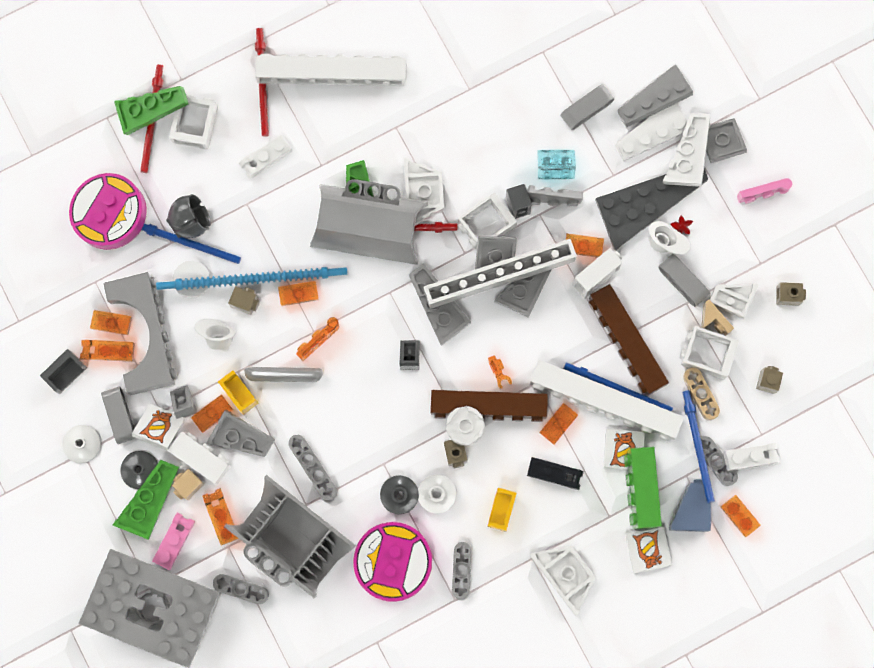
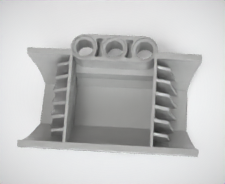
M350 180L346 183L345 188L319 184L321 202L317 226L310 242V247L418 265L412 245L415 219L418 212L428 206V202L401 198V190L396 186L363 180ZM354 182L360 188L356 194L350 190V186ZM371 186L378 188V194L375 197L369 194ZM390 189H395L397 192V197L394 200L389 199L387 196Z
M267 474L264 477L261 500L244 523L234 526L226 524L224 526L246 544L243 554L248 561L278 585L286 587L294 582L314 599L317 596V588L328 572L337 561L356 547L353 542ZM252 547L258 549V554L254 558L248 556V551ZM266 560L273 561L274 566L272 569H264L263 564ZM280 573H289L287 582L279 581Z

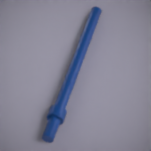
M144 224L142 231L146 232L147 235L153 237L156 235L236 264L241 262V257L184 237L178 238L176 234L159 229L156 225Z
M567 362L564 365V370L672 412L673 407L593 374L582 366L579 368Z
M690 390L682 392L685 402L684 411L685 415L688 416L706 500L707 503H713L715 499L695 416L697 411L695 404L692 402Z

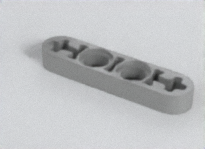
M293 435L289 439L288 445L319 495L326 501L334 500L338 494L336 486L305 438L301 435ZM295 439L298 441L302 440L300 445L303 449L308 448L307 451L302 452L299 456L297 455V453H300L298 447L293 448L292 446L295 444ZM307 454L313 456V462L310 465H305L302 461L303 457ZM317 470L322 471L324 474L321 481L313 479V473ZM327 479L329 483H326L327 487L334 490L331 497L328 495L324 496L326 491L323 486L320 489L318 488V485L323 484Z

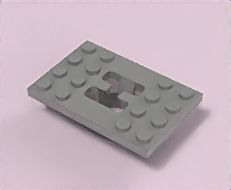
M110 549L78 624L190 668L221 592ZM140 585L150 587V593H146L141 598L137 597L136 594ZM165 594L170 595L173 600L171 605L170 603H168L169 600L167 599ZM153 595L161 597L166 608L156 606L153 615L161 619L155 622H151L150 619H146L141 614L142 609L145 607L144 600ZM132 607L136 608L137 615L140 618L136 623L127 619L128 612ZM163 622L160 631L157 632L151 629L155 624Z

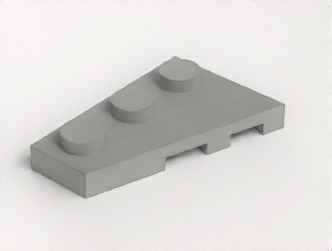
M529 185L527 189L532 205L548 203L550 206H558L561 203L567 204V206H578L583 201V192L561 189L553 192L549 187L536 190L534 185Z
M225 410L206 444L265 457L276 439Z

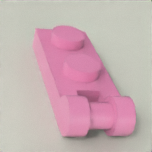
M789 178L752 187L740 191L737 199L739 203L745 201V204H748L762 196L763 199L772 197L776 192L786 194L793 183Z
M177 512L152 562L167 570H171L195 521L190 518L186 519ZM179 524L184 526L183 532L177 530Z

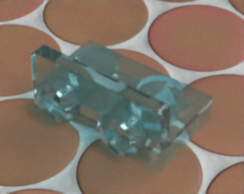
M537 150V178L546 180L575 179V150Z

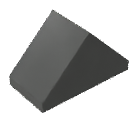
M400 340V370H420V340Z

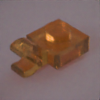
M495 355L489 357L487 361L497 380L498 388L500 390L503 389L501 385L503 380H507L508 384L512 385L511 378L502 372L504 366L501 359H496Z

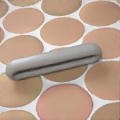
M247 367L244 370V374L248 380L257 382H317L322 378L323 371L320 368Z

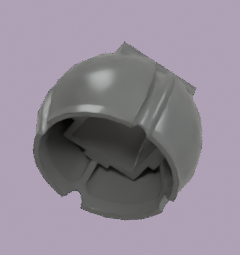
M194 194L177 198L169 209L166 221L178 238H196L210 229L211 221L205 205H200L201 200Z

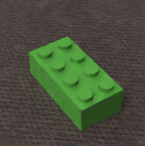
M654 447L631 448L624 455V466L629 468L628 474L625 475L626 486H630V493L627 494L628 506L632 507V513L629 514L630 526H633L634 530L662 527Z

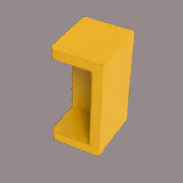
M233 370L218 381L243 415L259 404Z
M497 488L487 527L503 532L507 531L516 492Z

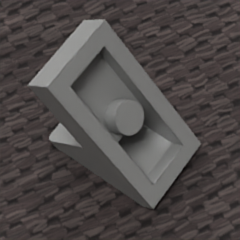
M188 385L170 392L176 419L180 417L186 418L197 413V408Z

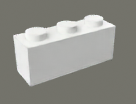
M181 432L168 451L218 486L231 468L227 464L229 460L221 454L216 456L211 453L213 449L207 444L203 443L201 446L196 442L198 438L190 432L187 434Z

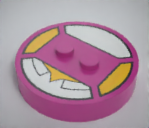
M114 173L98 174L87 179L75 191L69 206V219L75 233L87 244L103 250L117 249L130 243L142 230L147 215L146 201L138 187L126 177Z
M386 522L371 528L359 540L354 552L353 567L358 582L367 593L383 601L397 602L411 598L425 586L432 570V554L427 541L416 529L404 523Z

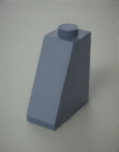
M697 479L694 480V483L688 484L669 525V531H711V503H707L702 480Z

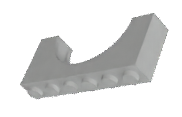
M145 272L104 282L107 301L111 305L125 304L134 307L143 315L149 329V346L144 359L135 369L123 374L126 393L131 396L175 385L174 379H177L175 368H172L170 363L173 360L171 350L167 349L166 343L169 342L167 332L163 331L162 324H165L163 313H160L158 306H161L159 295H156L154 290L156 288L155 277Z

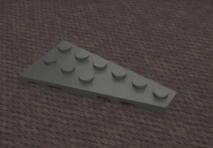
M705 169L703 172L702 185L708 181V176L706 174ZM665 175L597 197L595 201L613 249L618 250L623 244L647 228L669 209L697 190L699 186L663 184Z

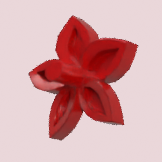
M680 215L678 222L675 221L670 225L681 234L683 232L690 234L688 227L693 223V220L685 221L684 217Z

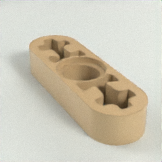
M697 368L687 369L683 375V380L688 390H690V394L701 415L706 420H714L719 416L720 408L702 373ZM689 372H691L692 374H696L697 377L695 378V381L697 382V384L701 382L702 385H698L695 389H693L692 386H694L695 383L692 379H688L690 375ZM698 389L706 391L707 396L705 399H699L696 396ZM708 399H710L711 402H709L708 405L710 408L715 409V411L713 412L714 416H712L711 414L707 415L706 411L708 410L706 404L702 406L701 403H704Z

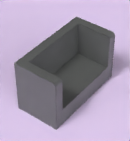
M525 184L506 189L505 199L513 217L517 219L530 215L532 204Z
M67 349L39 376L56 393L61 394L88 367L71 350Z

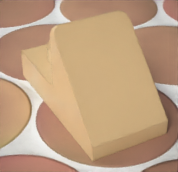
M708 299L703 305L701 328L705 329L713 322L716 331L727 336L734 327Z

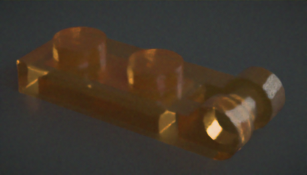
M329 318L326 327L315 331L308 343L304 342L297 348L298 352L296 355L302 362L339 330L340 324L337 318Z
M81 340V346L83 347L82 353H80L81 360L134 361V342ZM90 347H95L94 353H90Z
M216 489L212 494L206 493L202 495L220 545L223 546L238 540V537L224 527L226 524L233 526L235 524L222 489ZM218 499L220 504L213 507L212 501Z

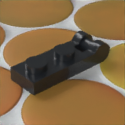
M531 457L527 477L580 490L581 484L579 482L580 478L583 477L584 471ZM567 474L573 475L572 481L566 480Z

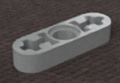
M708 436L701 437V441L709 442L708 448L710 451L713 449L716 451L707 458L706 454L709 452L706 448L703 449L706 463L724 486L735 484L738 480L736 470L727 471V468L724 469L727 474L732 473L733 475L731 477L732 482L729 480L725 481V473L722 471L719 474L717 471L726 465L723 453L712 438ZM713 456H719L722 459L721 466L716 467L712 464L711 459Z
M459 542L455 545L453 556L452 594L455 598L462 600L470 592L471 547L466 542ZM461 545L468 549V553L464 554V560L468 559V563H456V558L460 559V553L457 552V549H460ZM459 565L467 567L468 572L465 576L457 575L456 568ZM455 578L460 580L468 579L467 583L463 582V588L467 590L466 593H463V596H459L455 592V588H459V582L455 583Z
M219 574L213 579V587L218 592L255 604H264L268 600L269 593L264 587L224 574ZM225 578L226 583L232 584V580L235 582L231 587V592H228L230 588L223 586L220 589L217 581ZM240 583L246 586V592L243 595H238L235 591L236 586ZM250 586L253 587L251 590L253 592L262 590L264 598H260L259 601L256 600L257 597L254 595H250V599L247 598L250 593Z

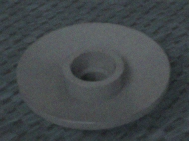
M135 451L127 455L120 468V474L124 483L133 489H140L157 466L156 458L146 451ZM137 466H141L142 468L141 472L136 473L135 468Z
M402 475L387 479L380 490L382 505L393 514L401 515L410 512L416 506L419 499V491L415 482ZM398 492H403L404 496L402 499L397 498Z

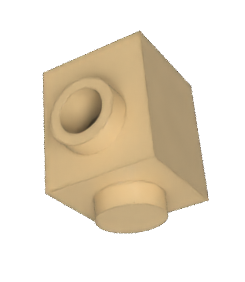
M187 469L184 473L181 472L174 478L172 486L175 490L173 493L181 500L183 498L189 500L205 483L192 470Z

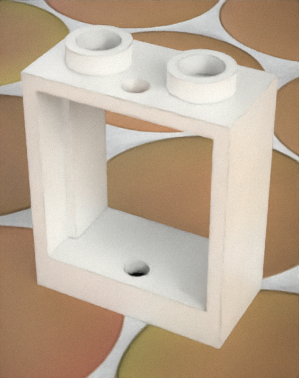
M186 94L190 106L209 109L203 136L178 132L183 108L174 113L169 139L173 144L209 150L218 107L214 100L210 98H203L202 100Z
M495 192L458 217L459 224L457 226L462 234L466 233L470 238L468 241L474 249L477 248L478 238L466 222L490 205L493 206L506 224L505 227L492 236L502 237L517 227L516 219Z
M609 248L575 276L572 286L584 299L587 298L619 271L623 263L621 255L616 250L613 251Z
M694 326L692 331L688 330L685 338L688 344L686 349L682 348L679 359H682L681 365L688 368H697L700 372L725 380L729 375L739 340ZM696 336L727 346L720 370L689 360Z

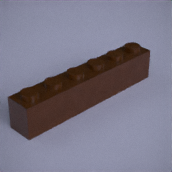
M611 284L590 294V301H588L590 308L599 315L598 321L603 328L606 327L609 334L607 335L611 343L617 345L619 349L617 353L622 361L625 360L629 366L627 370L630 375L636 377L639 382L637 386L642 394L645 393L648 397L667 386L669 381Z
M431 390L430 414L434 415L436 419H446V416H449L456 408L472 407L482 415L484 420L485 417H492L493 421H504V418H512V421L522 422L524 418L531 419V422H543V419L547 418L548 394Z

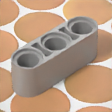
M601 84L565 109L560 116L568 127L574 130L609 106L615 99L604 84Z
M671 254L658 266L660 272L692 306H698L710 295L706 286L675 254Z
M118 386L101 392L116 443L119 445L136 439L132 437V432L135 428L122 388Z

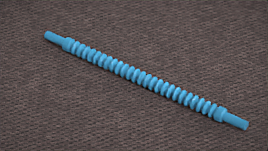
M321 267V269L316 268V270H313V268L307 270L306 268L305 271H302V269L297 271L295 269L294 272H291V270L286 272L284 270L283 273L280 271L275 273L273 271L271 274L268 271L267 274H264V272L258 274L257 272L256 275H253V273L248 275L246 273L245 276H242V274L237 276L235 274L233 277L231 275L229 277H226V275L220 277L218 275V278H215V276L209 278L207 276V279H204V277L198 279L196 277L195 280L193 278H190V280L187 278L182 280L180 278L175 281L156 282V289H176L179 291L183 290V288L188 290L189 287L191 289H194V287L199 289L200 286L202 288H205V286L210 288L212 285L215 288L216 285L219 287L224 285L226 287L227 284L230 286L235 284L237 286L238 283L241 285L246 283L248 285L249 282L253 285L254 282H257V284L262 282L264 284L265 281H268V283L273 281L275 283L276 280L279 282L284 280L286 282L287 279L290 281L292 279H295V281L300 279L302 281L303 278H306V280L311 278L313 280L314 277L317 279L319 277L328 279L329 276L348 274L347 267L332 269Z

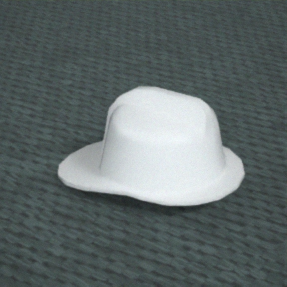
M655 221L650 224L648 240L655 251L659 253L670 252L676 255L686 254L689 251L690 242L683 234L665 222Z
M203 319L195 323L194 326L195 331L205 338L209 348L224 352L229 350L232 337L236 334L235 329L216 319Z

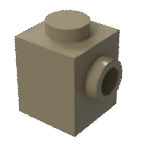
M780 282L776 286V305L799 306L803 303V300H806V289H803V283Z
M235 286L228 304L231 308L252 315L253 311L256 312L260 301L257 294H255V290L248 287L242 289Z
M774 366L764 367L760 371L756 389L772 394L777 393L780 389L784 372H780L779 368Z
M452 440L444 441L448 466H453V468L465 466L464 463L468 462L465 446L454 443Z

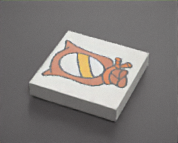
M150 403L133 430L132 437L168 451L184 424L185 418L180 417L176 419L174 413Z
M606 428L603 468L628 470L629 468L624 466V455L631 448H644L645 432Z
M664 527L625 535L633 574L673 566Z

